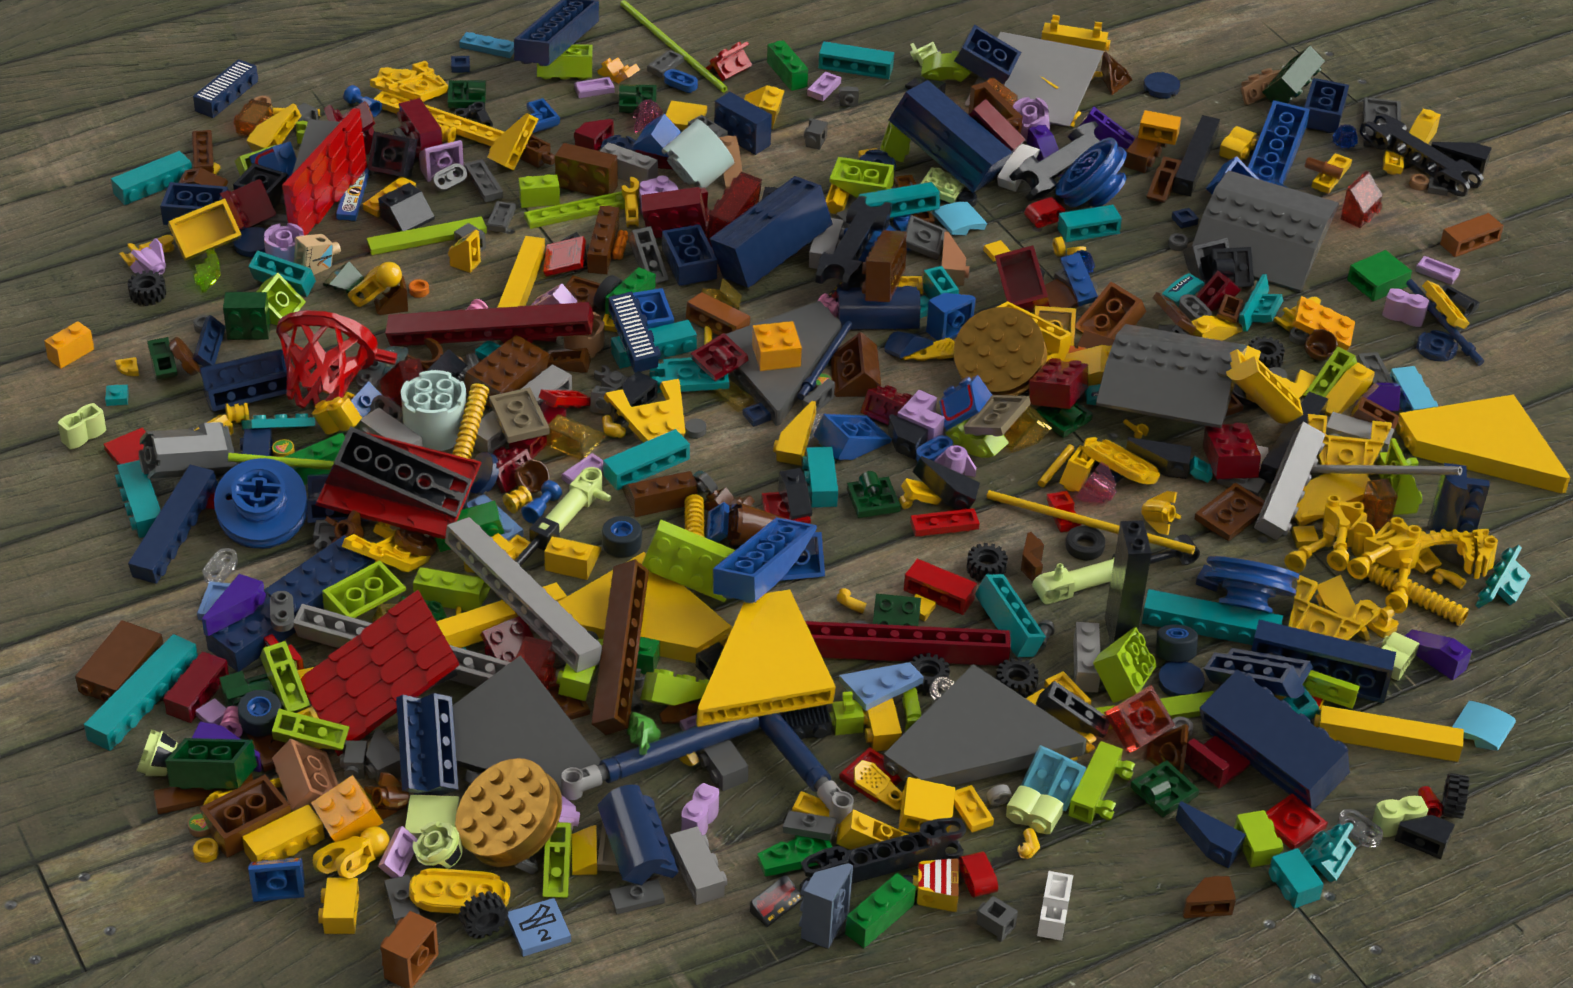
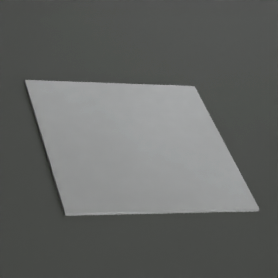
M1000 32L998 39L1022 53L1002 88L995 86L978 76L974 85L987 81L1011 106L1016 101L1025 97L1035 100L1040 98L1048 106L1051 124L1070 127L1104 51ZM1043 78L1055 84L1059 88H1054L1053 86L1048 84ZM970 94L964 105L965 107H969Z

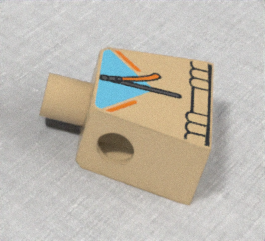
M323 234L295 237L294 263L311 268L313 275L332 266V256L340 253V245L338 242L332 243Z

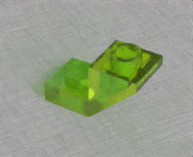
M214 248L206 250L207 258H204V263L195 265L196 273L193 274L195 285L200 286L202 293L207 292L221 276L219 259Z

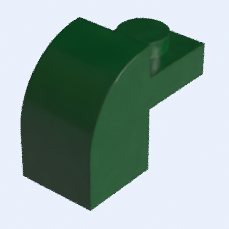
M165 337L147 341L155 379L177 376L176 363L169 346V338Z
M243 671L219 677V684L226 707H238L240 699L246 693L251 692L249 684H246Z

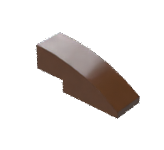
M1163 156L1160 167L1158 166L1148 191L1147 199L1162 203L1167 201L1173 190L1175 176L1181 165V160Z

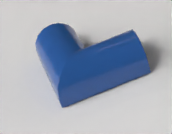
M543 98L526 103L527 110L531 113L530 115L539 119L532 134L560 124V117Z

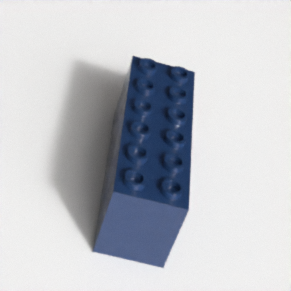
M929 80L906 91L888 121L972 193L994 181L1013 153Z
M794 176L712 236L710 242L722 277L749 288L833 225L821 185Z
M1238 669L1200 707L1201 720L1205 732L1212 737H1219L1248 759L1250 766L1287 794H1294L1313 811L1350 773L1348 749L1341 741H1335L1330 738L1323 728L1315 727L1304 714L1296 713L1286 701H1280L1274 697L1271 690L1265 686H1259L1252 676L1247 673L1243 674Z

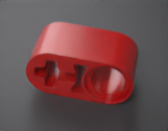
M1049 197L1028 205L1024 215L1037 228H1041L1058 222L1059 213L1066 211L1053 197Z
M984 851L958 858L960 873L973 898L998 892L997 877Z

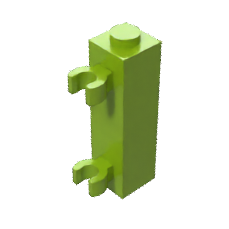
M1100 741L1071 799L1068 816L1090 824L1096 813L1106 820L1112 819L1116 803L1110 800L1103 801L1115 774H1119L1125 780H1131L1134 773L1132 770L1135 766V763L1131 761H1121L1122 748Z

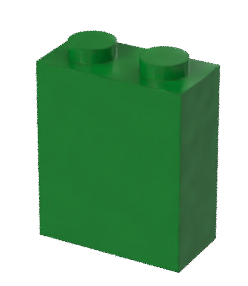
M1384 250L1351 264L1347 281L1374 302L1387 296L1390 289L1408 287L1406 282L1411 279L1412 270L1387 250Z

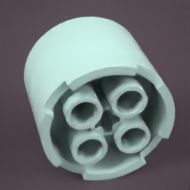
M699 119L695 120L662 149V153L664 155L667 153L669 156L667 162L678 176L689 185L692 184L694 187H700V189L707 188L735 163L723 142Z
M430 370L421 372L419 377L406 381L402 386L403 425L422 437L423 447L437 451L453 448L456 444L457 434L467 403L465 385L463 381L460 382L452 377L451 373L446 371Z

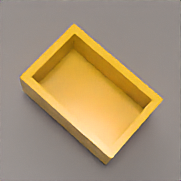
M225 198L170 220L168 223L184 261L241 238V232Z

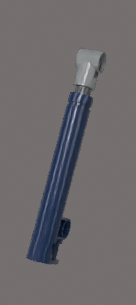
M779 713L758 716L760 728L813 792H817V796L830 810L829 817L836 818L837 823L840 824L852 811L854 802L852 795L841 791L837 784L831 781V775Z
M758 716L692 727L648 743L650 747L647 749L646 755H640L639 747L611 758L603 759L600 761L599 766L593 764L582 769L567 768L561 775V794L567 800H577L582 796L583 791L602 785V781L612 783L618 779H623L759 729Z

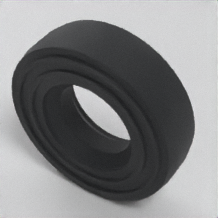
M614 275L605 278L595 293L594 305L600 310L605 311L606 296L623 281Z
M1077 526L1072 528L1066 536V549L1070 555L1077 559L1094 560L1104 552L1105 537L1096 528ZM1087 539L1092 541L1094 545L1085 547L1079 545L1077 541Z

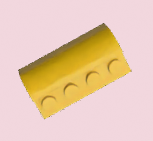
M1008 301L997 306L1022 311L1037 323L1046 344V362L1053 358H1058L1062 361L1065 359L1070 349L1073 333Z
M1238 349L1230 352L1232 360L1230 365L1232 369L1226 371L1227 376L1275 422L1288 423L1303 415L1300 399L1256 356L1247 359Z

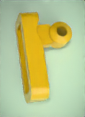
M906 478L901 485L905 493L899 498V503L903 509L910 508L915 499L938 505L942 500L921 481Z
M1362 600V601H1365V602H1367V603H1370V604H1372V605H1374V606H1377L1375 603H1373V602L1370 601V600ZM1390 606L1382 609L1379 607V614L1366 625L1381 638L1390 636L1398 628L1399 623L1397 620L1392 619L1395 613Z

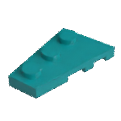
M308 413L295 414V418H287V414L274 415V419H266V415H253L252 420L241 422L242 430L253 428L315 426V417L308 418Z

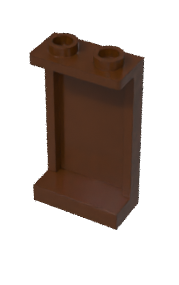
M987 81L971 86L968 115L986 99L1021 134L1023 116Z
M121 620L76 674L78 691L85 696H91L106 702L147 661L151 654H154L163 645L162 634Z

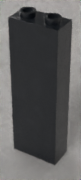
M1143 520L1120 521L1105 612V622L1110 644L1114 643L1132 628L1137 627L1139 629L1152 555Z

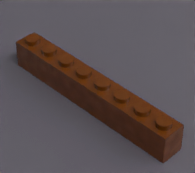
M636 559L613 567L591 723L605 735L629 728L649 570Z

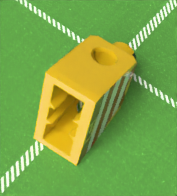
M959 859L921 861L918 863L917 875H903L906 880L916 886L918 905L957 912Z

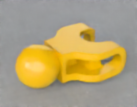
M384 262L380 266L375 267L364 277L362 282L348 293L349 299L357 307H361L374 299L387 287L398 285L402 278L400 267L394 262ZM362 292L364 298L357 297L356 293Z
M373 826L366 828L360 837L352 836L349 839L328 844L313 855L314 869L325 874L338 871L340 877L353 878L366 871L368 864L375 860V857H380L385 853L390 842L389 835L384 829ZM327 855L331 856L332 861L323 866L322 861Z

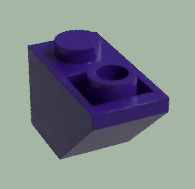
M1375 383L1362 395L1392 413L1393 411H1399L1400 385L1397 383ZM1362 396L1354 402V407L1357 405Z

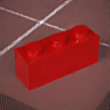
M917 558L905 574L903 590L913 595L923 596L936 602L937 605L964 615L976 598L977 583Z

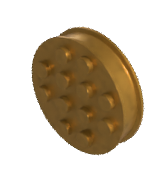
M995 307L977 313L962 326L954 343V361L962 380L968 376L973 378L979 375L992 395L1018 396L1029 390V381L1046 364L1047 360L1046 344L1037 323L1024 312L1008 307Z
M521 758L508 759L491 766L471 783L459 803L455 823L460 835L461 844L481 862L494 867H507L528 859L545 845L557 827L562 811L561 791L556 781L531 760Z

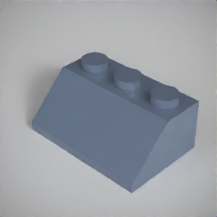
M848 863L814 872L810 881H805L801 890L803 900L800 906L802 916L799 922V927H802V939L829 949L849 914L853 865Z

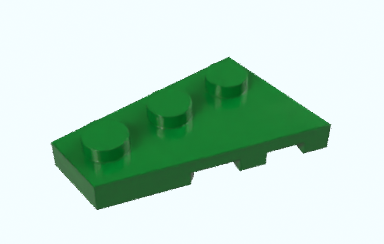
M795 835V839L787 843L781 841L757 853L758 863L765 877L802 869L801 862L807 856L823 849L831 848L832 845L829 840ZM810 863V864H808V867H810V866H815V865H819V864H817V863Z

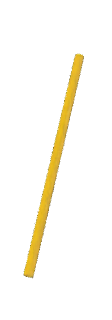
M990 490L987 493V499L1111 533H1119V525ZM1147 533L1149 543L1194 554L1195 546Z

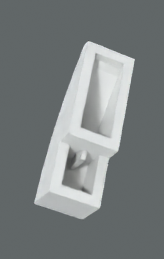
M1021 144L1013 152L997 177L998 186L1016 192L1022 180L1012 181L1009 176L1025 159L1032 155L1037 158L1040 149Z
M1048 872L1037 936L1062 941L1073 875Z

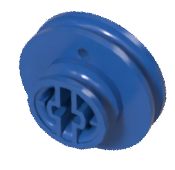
M1106 138L1094 144L1081 154L1064 172L1057 183L1056 195L1064 198V202L1068 207L1079 206L1089 199V204L1092 208L1103 206L1125 184L1126 175L1121 172L1118 173L1126 159V151L1122 147H1117L1118 144L1114 138Z
M258 458L247 460L234 466L222 477L215 491L214 507L220 527L234 542L256 549L271 548L285 543L301 529L307 517V494L301 477L293 468L278 460ZM227 496H232L231 500H226Z
M1221 556L1207 557V563L1212 566V570L1205 572L1204 578L1222 584V587L1227 590V596L1220 598L1219 603L1272 613L1273 609L1267 604L1269 598L1276 595H1296L1297 590L1292 588V581L1299 580L1300 575L1296 572L1250 560Z

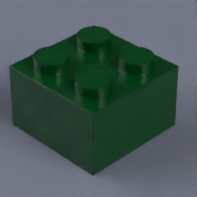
M225 292L223 313L227 340H269L271 321L267 292Z

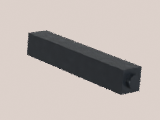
M1202 115L1175 176L1174 193L1192 196L1218 135L1220 119Z
M1308 392L1301 403L1303 415L1288 422L1262 461L1258 478L1264 479L1268 483H1273L1294 431L1302 422L1308 424V414L1325 415L1328 398Z

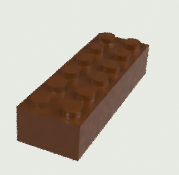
M883 230L881 235L877 237L872 250L869 251V256L866 257V262H863V274H866V279L862 285V294H866L865 301H891L906 270L907 231Z

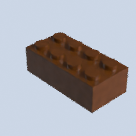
M515 335L466 372L464 383L466 393L469 395L472 384L479 383L485 385L489 389L486 405L491 407L489 396L523 388L529 381H532L542 371L547 369L550 354L522 337Z

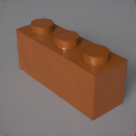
M1487 213L1444 229L1440 245L1454 257L1500 241L1504 225Z
M703 292L687 302L686 319L703 328L705 326L710 327L712 332L719 336L750 325L749 315Z

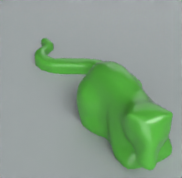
M636 712L631 713L627 735L630 736L631 743L639 745L640 755H646L647 749L650 747L648 743L659 740L661 731L651 718Z

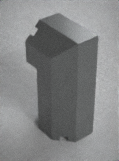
M221 422L200 424V429L195 431L193 427L179 430L146 431L140 438V444H144L143 450H139L138 455L142 472L149 474L147 476L149 479L182 477L191 464L213 470L215 474H226L237 465V462H228V453H234L228 426H224Z

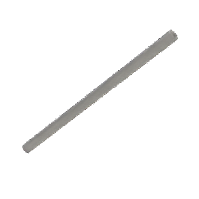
M1316 465L1310 473L1461 475L1462 467Z

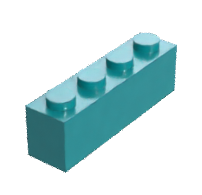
M824 41L819 52V69L882 79H890L893 70L894 52Z
M177 151L111 178L113 194L124 205L130 204L168 188L170 182L179 183L185 170L192 169V163L184 154Z
M932 182L859 194V196L867 197L866 204L871 207H879L885 202L892 203L890 218L940 209V191Z
M689 320L648 329V331L651 330L653 333L655 347L658 346L660 349L661 358L659 359L697 349V334ZM620 337L611 338V354L619 368L631 366Z
M674 429L604 459L603 476L618 491L622 489V485L639 482L689 460L690 443Z
M140 460L117 465L118 474L115 475L117 487H122L119 489L122 502L127 501V503H124L127 516H132L129 518L132 531H137L139 538H143L161 510L151 481L147 477L148 474L142 472Z
M1004 574L985 575L975 596L998 630H1010V645L1015 656L1035 657L1046 638L1045 634Z

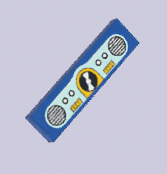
M368 168L364 170L356 183L350 186L341 197L336 213L338 220L356 221L370 174Z

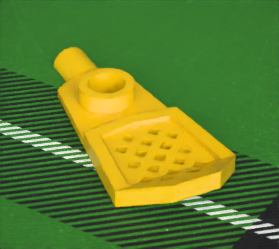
M948 337L933 342V345L903 357V360L914 358L925 361L933 358H953L955 341Z
M861 760L854 768V784L894 810H901L902 792L874 763ZM891 795H896L898 799L892 798Z

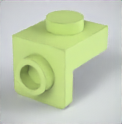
M934 42L919 49L916 48L914 43L910 44L912 47L910 54L913 60H918L921 66L924 58L938 52Z

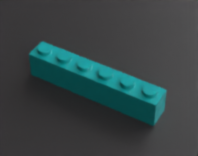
M1148 589L1142 624L1157 627L1173 624L1184 625L1194 629L1197 635L1253 645L1258 621L1264 620L1282 625L1283 615Z
M173 634L84 723L87 740L109 751L116 744H119L124 736L132 728H135L139 721L165 696L166 692L177 683L180 675L184 674L190 667L191 662L198 657L196 644Z

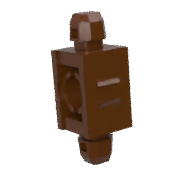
M531 135L520 159L537 168L545 163L553 165L555 163V155L551 153L550 143Z

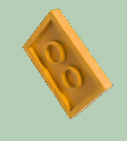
M1301 296L1297 302L1292 326L1308 334H1312L1316 329L1330 331L1337 338L1338 347L1347 351L1351 346L1355 321Z

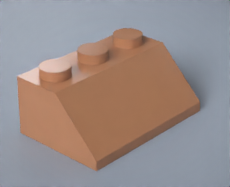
M289 739L272 757L276 767L275 770L280 778L282 789L285 792L291 810L295 811L309 804L317 815L311 802L337 786V778L327 752Z

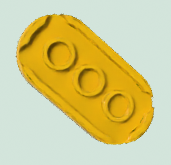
M1097 437L1085 439L1082 450L1092 459L1135 482L1142 484L1157 483L1160 473L1156 466L1109 440L1103 439L1100 442L1097 441Z
M428 868L420 871V874L416 877L414 875L409 885L411 901L417 907L429 912L458 914L461 912V906H465L464 902L466 900L470 902L473 895L478 897L481 892L484 895L487 891L497 893L505 907H507L510 898V887L505 881L504 883L500 880V876L491 872Z

